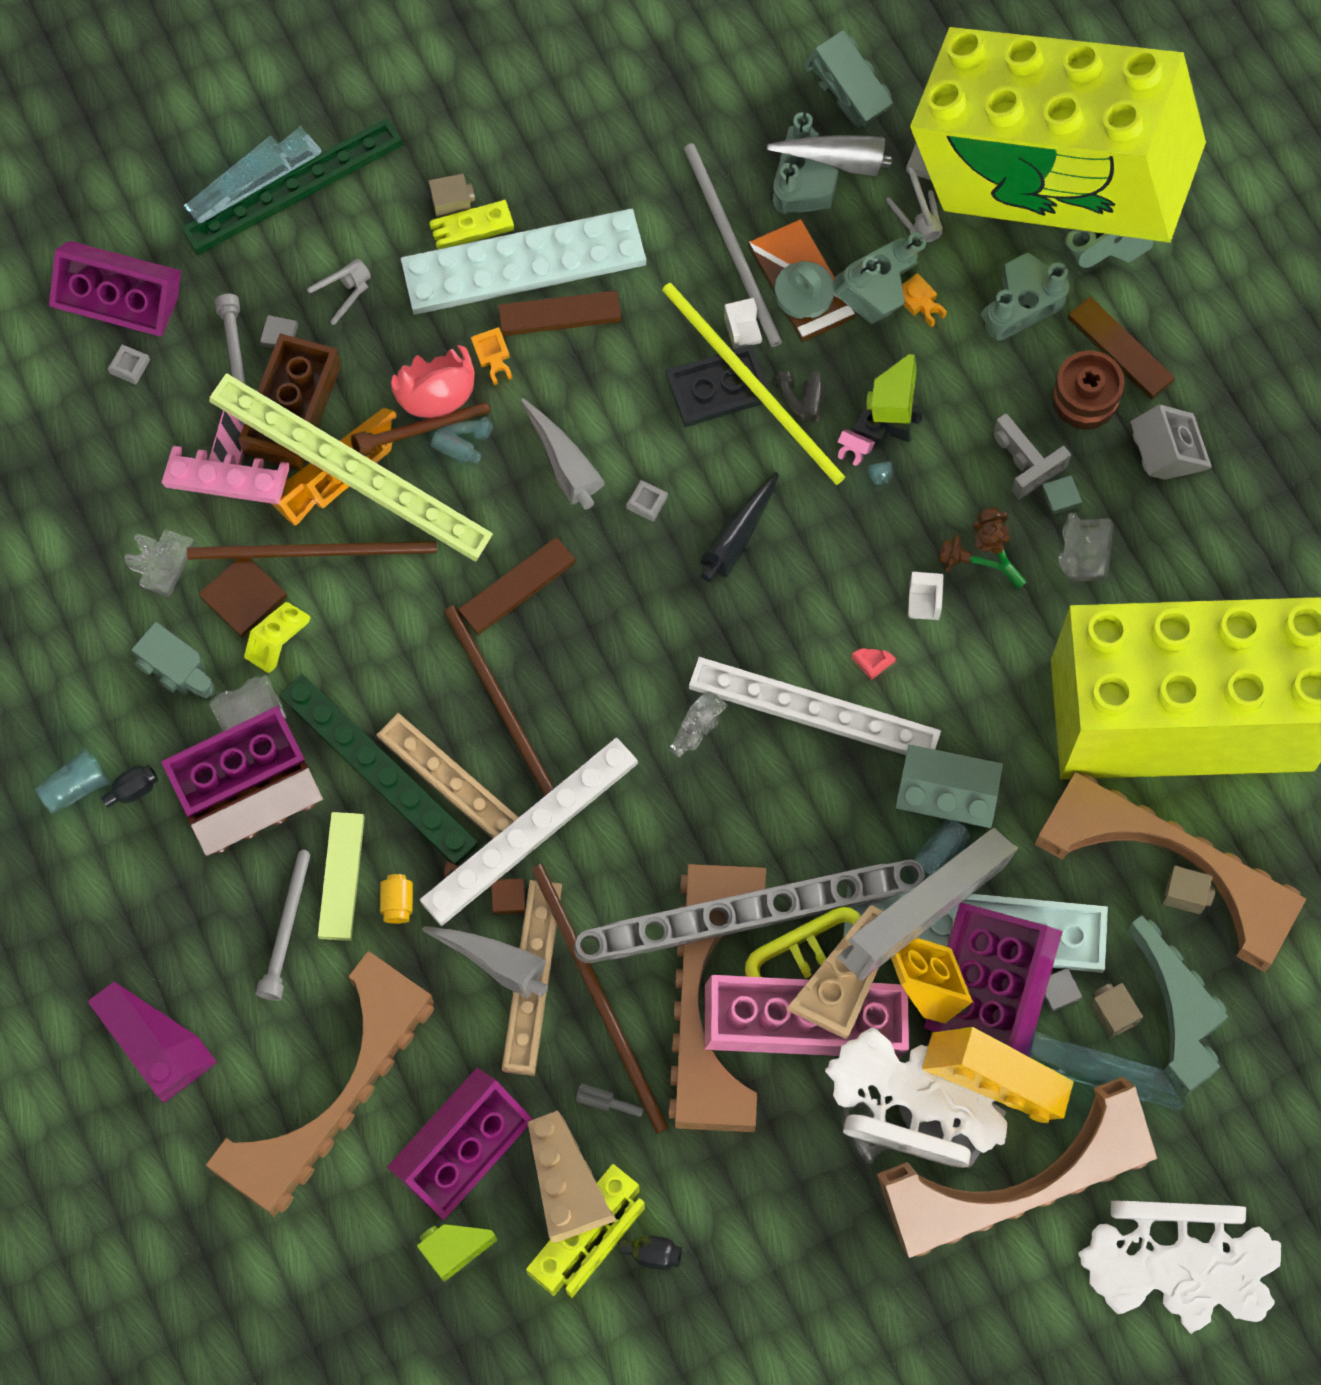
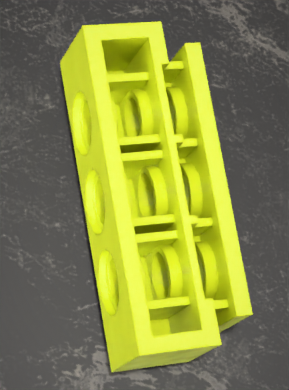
M614 1164L601 1177L597 1185L600 1187L614 1216L618 1214L625 1204L628 1205L619 1220L616 1219L617 1221L611 1226L606 1224L557 1243L550 1239L526 1269L527 1274L552 1296H555L561 1287L565 1285L567 1286L565 1288L567 1295L573 1298L645 1210V1203L640 1198L636 1203L633 1201L640 1192L639 1184ZM605 1230L606 1233L603 1235V1240L588 1253L587 1250ZM583 1256L585 1259L580 1263L581 1267L576 1273L573 1272L566 1279L565 1277Z

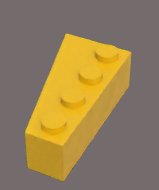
M974 1027L933 1032L922 1066L924 1071L1003 1103L1010 1108L1029 1114L1032 1120L1041 1123H1048L1049 1120L1064 1119L1074 1083L1071 1079Z

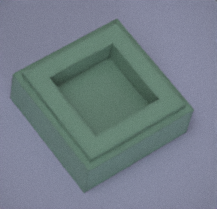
M1072 476L1042 484L1041 489L1052 515L1081 507L1082 500Z

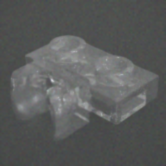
M164 529L158 543L155 539L136 534L134 539L138 542V547L143 552L137 556L132 554L125 555L124 561L126 566L133 571L143 574L139 582L142 588L170 597L187 562V547H194V540Z
M706 691L690 707L669 751L679 758L689 749L694 751L704 737L701 732L707 735L719 723L717 717L725 710L727 704L714 693Z

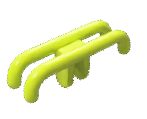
M849 907L835 908L757 948L749 955L746 961V977H761L760 968L762 964L788 950H791L805 979L812 976L811 969L803 958L799 944L808 941L821 966L826 957L815 936L843 922H848L854 926L861 917V914Z

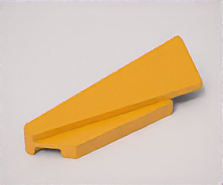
M387 408L381 409L342 438L340 442L352 448L351 435L365 431L375 435L391 430L392 419H396V413ZM392 442L378 446L375 451H372V455L366 457L377 463L391 451ZM309 463L285 482L279 505H272L293 526H296L315 504L320 508H325L349 486L314 464Z

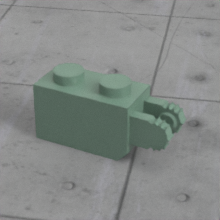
M155 622L132 648V652L137 660L135 665L147 675L153 672L160 677L159 682L172 693L178 690L185 696L190 691L203 700L208 701L212 697L214 698L216 689L211 678L205 674V666L200 658V654L159 623Z

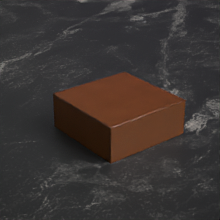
M524 878L497 880L492 884L493 915L525 913Z

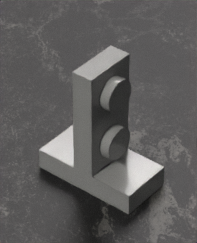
M1007 413L996 420L994 428L996 442L1002 448L1008 449L1013 456L1015 465L1021 471L1025 470L1024 473L1015 478L1012 492L1019 500L1068 467L1071 454L1065 446H1062L1044 459Z

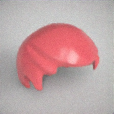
M457 345L463 360L451 349L446 356L435 357L431 363L425 362L422 357L416 355L410 367L402 366L398 376L394 374L391 380V389L398 404L409 414L422 418L445 416L460 408L469 399L474 387L475 371L466 347Z

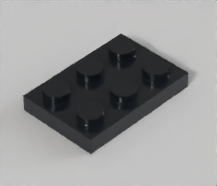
M752 344L732 350L769 391ZM719 354L665 370L666 378L684 428L763 404Z

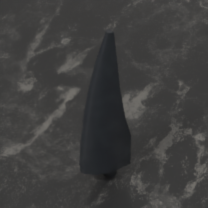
M777 472L759 486L741 505L702 556L701 564L706 566V568L701 573V577L705 581L711 582L716 573L727 578L741 557L779 478Z

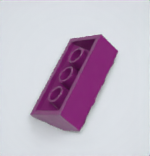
M68 241L55 249L49 306L161 337L165 332L178 299L181 270Z
M277 705L161 761L189 818L305 762V759Z
M476 1068L393 1159L387 1168L442 1220H445L528 1127V1121L533 1119L497 1080Z

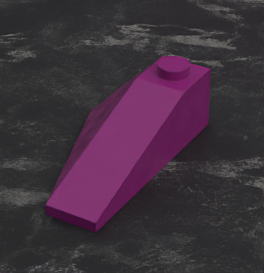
M112 982L87 1001L163 1103L167 1102L217 1064V1061L198 1036L116 982Z

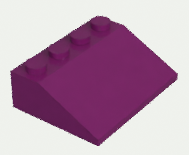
M961 902L958 906L947 947L953 951L973 1002L946 1024L926 1019L924 1029L940 1032L974 1027L1028 1056L1063 931Z

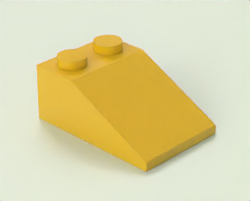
M915 938L891 957L901 986L923 1018L946 1024L973 1002L951 948L921 938Z

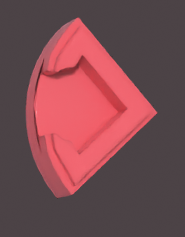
M862 648L851 655V658L870 680H873L896 661V658L885 650Z

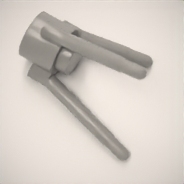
M909 166L908 171L922 213L915 217V224L913 225L890 197L886 198V202L907 227L910 234L918 232L923 235L920 242L924 239L926 243L931 242L942 235L943 229L939 220L934 192L932 190L928 191L931 212H929L914 167Z
M356 258L340 271L310 286L307 291L312 293L338 279L341 280L346 288H355L331 319V324L335 325L356 298L368 288L365 282L371 278V275L364 263Z

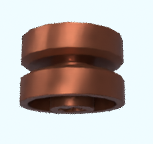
M1089 350L1071 355L1060 366L1052 394L1054 410L1064 422L1072 427L1093 429L1106 424L1116 413L1125 384L1122 369L1114 359L1105 353Z

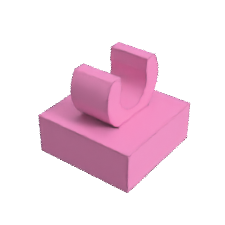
M848 429L844 430L840 435L838 443L845 446L839 450L838 458L844 459L846 452L851 450L856 456L853 465L857 466L862 462L863 454L871 453L875 441Z

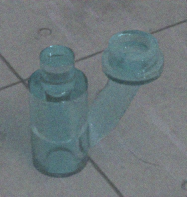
M483 417L481 421L457 422L446 426L444 429L439 428L432 439L431 447L462 463L469 460L474 464H478L482 453L474 450L472 443L457 435L475 432V438L486 440L493 429V423L489 422V418Z

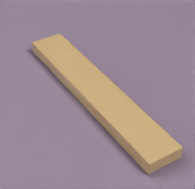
M397 713L377 734V738L492 839L519 818L401 714Z
M530 880L520 949L546 960L539 981L548 986L557 923L537 881ZM552 883L561 900L562 884ZM513 991L502 1072L535 1076L547 991L542 997L532 992L528 999Z

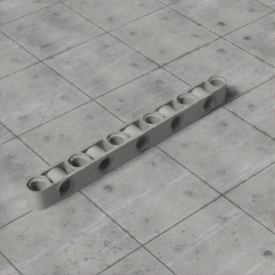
M914 860L878 864L622 920L581 932L574 944V954L576 958L584 963L620 959L824 914L839 907L851 908L878 902L910 892L923 882L924 870ZM902 869L910 870L913 873V884H906L901 880L900 871ZM845 883L849 885L852 890L851 897H841L837 892V884ZM775 897H783L788 901L789 909L787 912H780L775 909L773 905ZM710 912H722L726 918L725 925H713L709 919ZM657 925L662 931V938L659 940L649 939L645 934L646 926ZM593 939L598 945V951L593 955L585 954L580 947L581 941Z

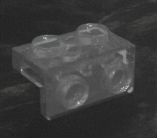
M1069 513L1068 522L1063 527L1065 546L1064 552L1060 554L1059 564L1061 570L1064 571L1071 582L1107 581L1114 523L1111 519L1080 520L1076 513Z

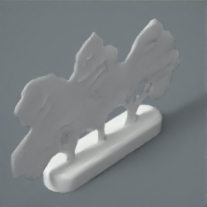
M873 1027L862 1032L857 1039L849 1040L841 1046L839 1058L832 1059L829 1062V1067L825 1070L834 1081L833 1096L838 1105L843 1107H853L863 1101L874 1113L873 1118L863 1115H849L845 1119L844 1134L937 1163L960 1168L969 1166L971 1152L967 1147L951 1142L954 1136L960 1133L967 1136L973 1146L982 1153L992 1149L995 1144H1005L1007 1121L993 1107L992 1103L995 1100L922 1070L928 1046L920 1045L912 1049L910 1061L906 1063L900 1062L895 1055L891 1042ZM870 1085L877 1087L881 1095V1105H877V1099H871L868 1090ZM859 1088L863 1089L865 1093L864 1098L858 1096ZM892 1096V1101L889 1104H885V1097ZM894 1105H902L910 1109L912 1113L910 1128L907 1129L887 1123L885 1120L886 1110ZM955 1118L961 1120L958 1127H953ZM933 1120L941 1122L944 1134L943 1139L918 1132L919 1123Z
M1111 1201V1216L1116 1219L1135 1220L1139 1225L1138 1228L1132 1233L1123 1236L1118 1232L1117 1228L1109 1224H1099L1092 1231L1090 1246L1078 1252L1081 1258V1265L1090 1270V1285L1094 1287L1098 1294L1105 1297L1106 1303L1117 1314H1123L1139 1307L1153 1289H1158L1164 1293V1306L1172 1314H1179L1181 1316V1323L1190 1334L1211 1322L1213 1307L1218 1303L1230 1311L1235 1319L1253 1322L1261 1321L1266 1316V1311L1274 1305V1299L1271 1297L1268 1287L1260 1282V1278L1277 1269L1281 1262V1243L1279 1241H1272L1269 1234L1261 1227L1251 1228L1242 1237L1234 1239L1224 1231V1224H1243L1246 1221V1207L1226 1205ZM1154 1221L1177 1222L1178 1240L1176 1243L1170 1246L1156 1243L1149 1235L1151 1224ZM1187 1223H1214L1215 1232L1209 1243H1202L1196 1238H1191L1187 1234ZM1139 1237H1141L1143 1240L1140 1250L1135 1255H1128L1126 1251L1132 1240L1134 1243H1139ZM1125 1240V1244L1121 1248H1117V1241ZM1148 1241L1151 1242L1154 1247L1153 1252L1146 1248ZM1223 1242L1228 1243L1230 1246L1228 1253L1223 1252Z

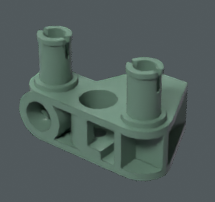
M804 112L795 115L793 119L794 125L789 127L786 140L819 136V132H815L811 127L813 119L810 114L806 113L805 120L803 119ZM782 153L774 180V208L782 214L830 209L837 187L838 170L825 163Z
M1061 228L1066 235V247L1071 252L1076 263L1083 268L1091 267L1109 255L1130 263L1153 246V240Z
M918 232L911 233L907 239L903 237L896 239L851 263L843 272L835 277L833 281L835 294L870 324H874L894 313L905 304L900 275L918 264V252L926 246L925 239L918 243V240L923 235Z
M1028 252L1006 263L1002 274L1003 290L998 292L996 300L981 312L987 334L1001 341L1059 312L1065 305L1066 295L1069 291V282L1066 278L1068 269L1064 270L1065 265L1053 263L1051 266H1048Z

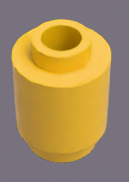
M388 875L387 880L380 882V914L383 915V921L386 923H407L410 921V915L413 913V882L406 880L405 875Z

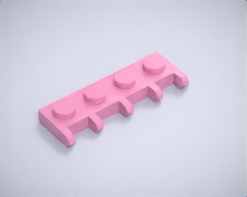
M180 446L172 447L162 479V484L166 488L279 505L289 472L288 462H281L277 471L263 469L264 460L261 458H255L252 467L236 465L234 454H227L223 463L207 460L206 450L199 449L196 458L181 456L182 448Z

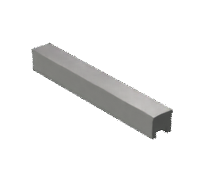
M993 827L852 935L848 940L851 945L843 950L837 958L857 976L859 981H862L1003 870L1018 850V847L1013 845Z

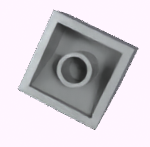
M1159 404L1130 421L1134 431L1133 439L1139 446L1143 458L1142 466L1148 473V476L1167 480L1212 468L1194 413Z

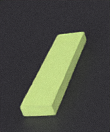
M331 813L318 930L319 939L352 940L364 814Z

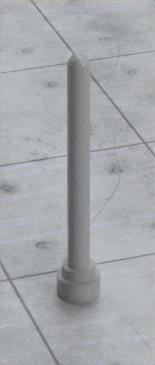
M223 294L215 299L216 313L224 320L232 377L246 385L236 318L240 312L239 298L234 294ZM239 420V423L244 426L245 423Z
M300 850L297 854L268 973L263 975L262 980L258 981L255 994L264 999L279 1001L282 998L284 986L282 985L280 975L310 859V853L307 850Z

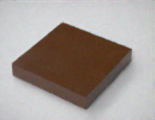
M238 558L199 593L200 598L241 638L288 598L287 594L250 558Z

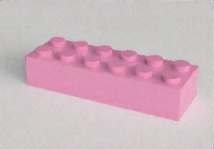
M711 975L705 984V1050L840 1056L842 1045L846 1044L849 1040L857 1039L862 1032L873 1027L891 1042L895 1055L900 1059L909 1050L908 995L901 984L872 983L853 1028L845 1039L786 1010L809 980Z

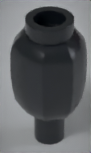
M150 765L145 767L133 766L114 780L112 791L102 796L101 799L107 808L118 801L122 803L136 801L153 790L154 783L159 781L158 776Z
M642 1236L635 1242L621 1240L619 1253L632 1255L634 1260L644 1267L668 1270L672 1266H680L682 1247L675 1246V1243L668 1238Z

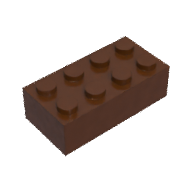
M280 333L257 392L318 428L341 368L338 350ZM244 424L238 439L244 455L261 458L264 461L278 465L281 462H288L289 468L302 470L305 462L304 458L249 425Z

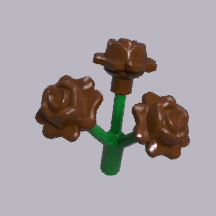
M995 507L987 508L977 514L978 521L973 524L974 531H979L975 534L977 540L975 543L976 549H982L984 553L992 550L994 554L998 555L1000 563L971 555L972 552L963 550L959 535H955L952 540H945L940 548L939 561L945 563L946 572H949L951 567L956 566L959 562L966 564L973 562L1001 570L1017 589L1023 586L1027 580L1008 560L1003 543L1010 540L1008 535L1010 529L1007 525L1003 526V523L1008 520V514L1006 512H999Z

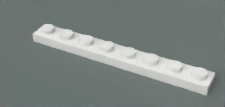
M702 657L698 658L689 684L690 690L903 755L907 753L908 744L936 749L941 730Z
M616 737L420 899L421 904L440 926H443L638 764V760Z

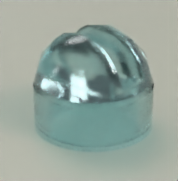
M891 461L880 462L867 467L869 476L875 484L882 485L883 481L889 483L893 477Z

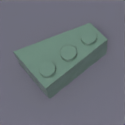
M844 30L815 48L802 65L807 72L813 70L822 80L819 82V86L824 91L830 89L838 98L836 105L858 129L887 111L894 103L891 100L892 96L889 89L884 84H880L875 76L873 66L869 61L863 59L858 52L857 43L851 36H847Z

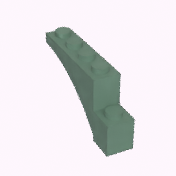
M1141 915L1131 923L1127 931L1151 966L1163 997L1169 1029V1062L1163 1072L1181 1094L1186 1097L1220 1068L1215 1052L1209 1046H1203L1200 1042L1226 1021L1228 1015L1225 1012L1227 1010L1219 998L1216 996L1211 997L1206 991L1204 981L1199 974L1193 970L1189 971L1183 964V957L1173 945L1168 946L1160 937L1162 933L1158 926L1151 920L1147 921Z

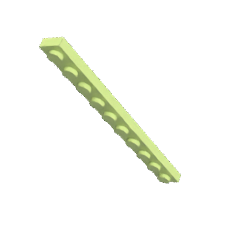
M225 374L210 396V403L476 562L491 539L493 533L229 374Z

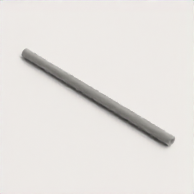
M688 144L684 147L687 158L748 296L755 300L757 316L771 347H776L782 343V340L695 144Z

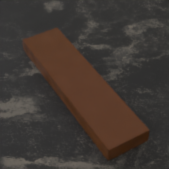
M618 291L499 304L502 336L621 322Z
M1091 296L1069 313L1067 319L1102 353L1114 359L1123 373L1151 400L1174 382L1175 377Z
M555 537L459 608V614L474 632L480 635L576 563V559L561 541Z

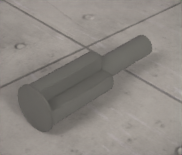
M581 1083L577 1090L576 1102L607 1112L610 1108L641 1117L644 1110L642 1107L614 1099V1093Z

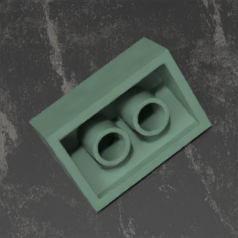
M908 744L896 809L991 828L1003 763Z

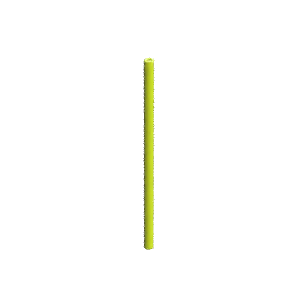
M672 283L666 284L662 289L664 294L836 485L841 483L845 478L841 471Z

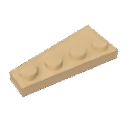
M872 905L866 909L786 1008L787 1011L845 1039L849 1036L879 968L862 981H859L857 976L837 957L851 945L848 940L852 935L884 911Z
M555 1111L528 1121L549 1238L554 1243L617 1221L560 1112Z

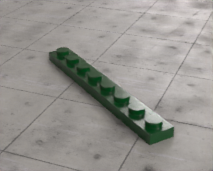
M386 118L182 226V232L196 255H199L403 146L402 139L389 119Z
M303 674L299 675L279 694L283 702L449 862L458 866L479 846L478 842Z

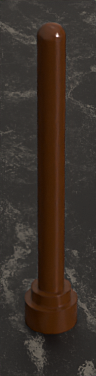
M480 403L453 411L445 416L429 418L375 435L371 432H359L351 435L352 448L366 457L372 455V451H375L378 446L486 415L490 412V406L488 403Z

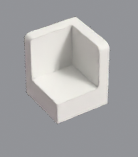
M754 298L724 305V320L733 350L762 342V336L756 320L757 307Z
M912 572L909 588V618L939 620L942 610L943 574Z

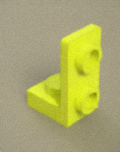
M285 602L250 631L244 658L265 672H272L277 666L282 645L305 627L311 617L292 604Z

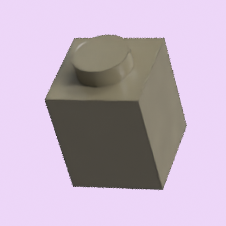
M464 173L429 180L436 219L471 209L470 202L475 201L472 184L466 185Z
M1174 866L1168 877L1162 905L1201 914L1206 905L1211 906L1215 895V887H1211L1213 876Z
M1111 983L1107 984L1094 993L1096 997L1091 1002L1090 1007L1109 1039L1138 1025L1143 1018L1123 983L1115 987Z

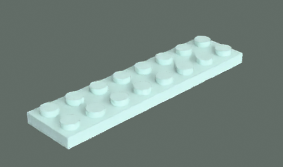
M632 208L401 257L413 315L646 266V257Z
M847 885L846 898H850L852 895V890L850 886ZM906 894L851 908L858 911L861 916L870 905L885 911ZM971 894L962 901V903L1047 925L1063 931L1053 968H1068L1069 970L1103 973L1105 970L1107 906ZM959 904L917 938L947 947ZM844 922L843 938L853 927L848 922Z

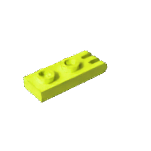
M506 200L444 216L429 222L431 230H435L432 234L434 240H438L436 242L438 250L514 231V224Z

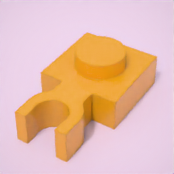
M918 273L902 284L905 301L903 305L913 316L921 311L924 314L925 322L930 327H933L935 324V319L930 315L931 313H938L942 319L946 317V309L942 305L933 302L936 300L937 293Z
M498 327L471 337L481 367L491 366L490 375L493 385L498 384L495 377L498 371H504L507 374L508 380L512 379L509 367L502 362V360L510 358L500 328Z

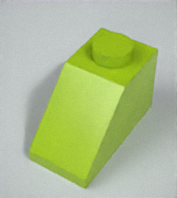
M908 354L874 380L873 391H868L867 410H872L874 422H911L917 372L915 355Z
M444 1224L440 1228L433 1226L420 1236L422 1242L417 1247L441 1280L445 1282L494 1244L497 1238L492 1230Z

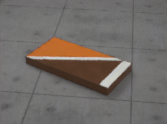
M802 219L748 242V248L774 294L776 279L780 272L788 265L800 261L814 262L824 267L832 276L833 281L835 279ZM834 292L832 304L819 317H803V319H798L788 314L786 315L801 342H804L855 319L856 313Z

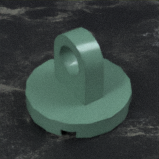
M800 261L788 265L780 272L776 279L775 295L777 304L786 314L794 318L819 317L828 310L833 302L832 276L824 267L814 262Z

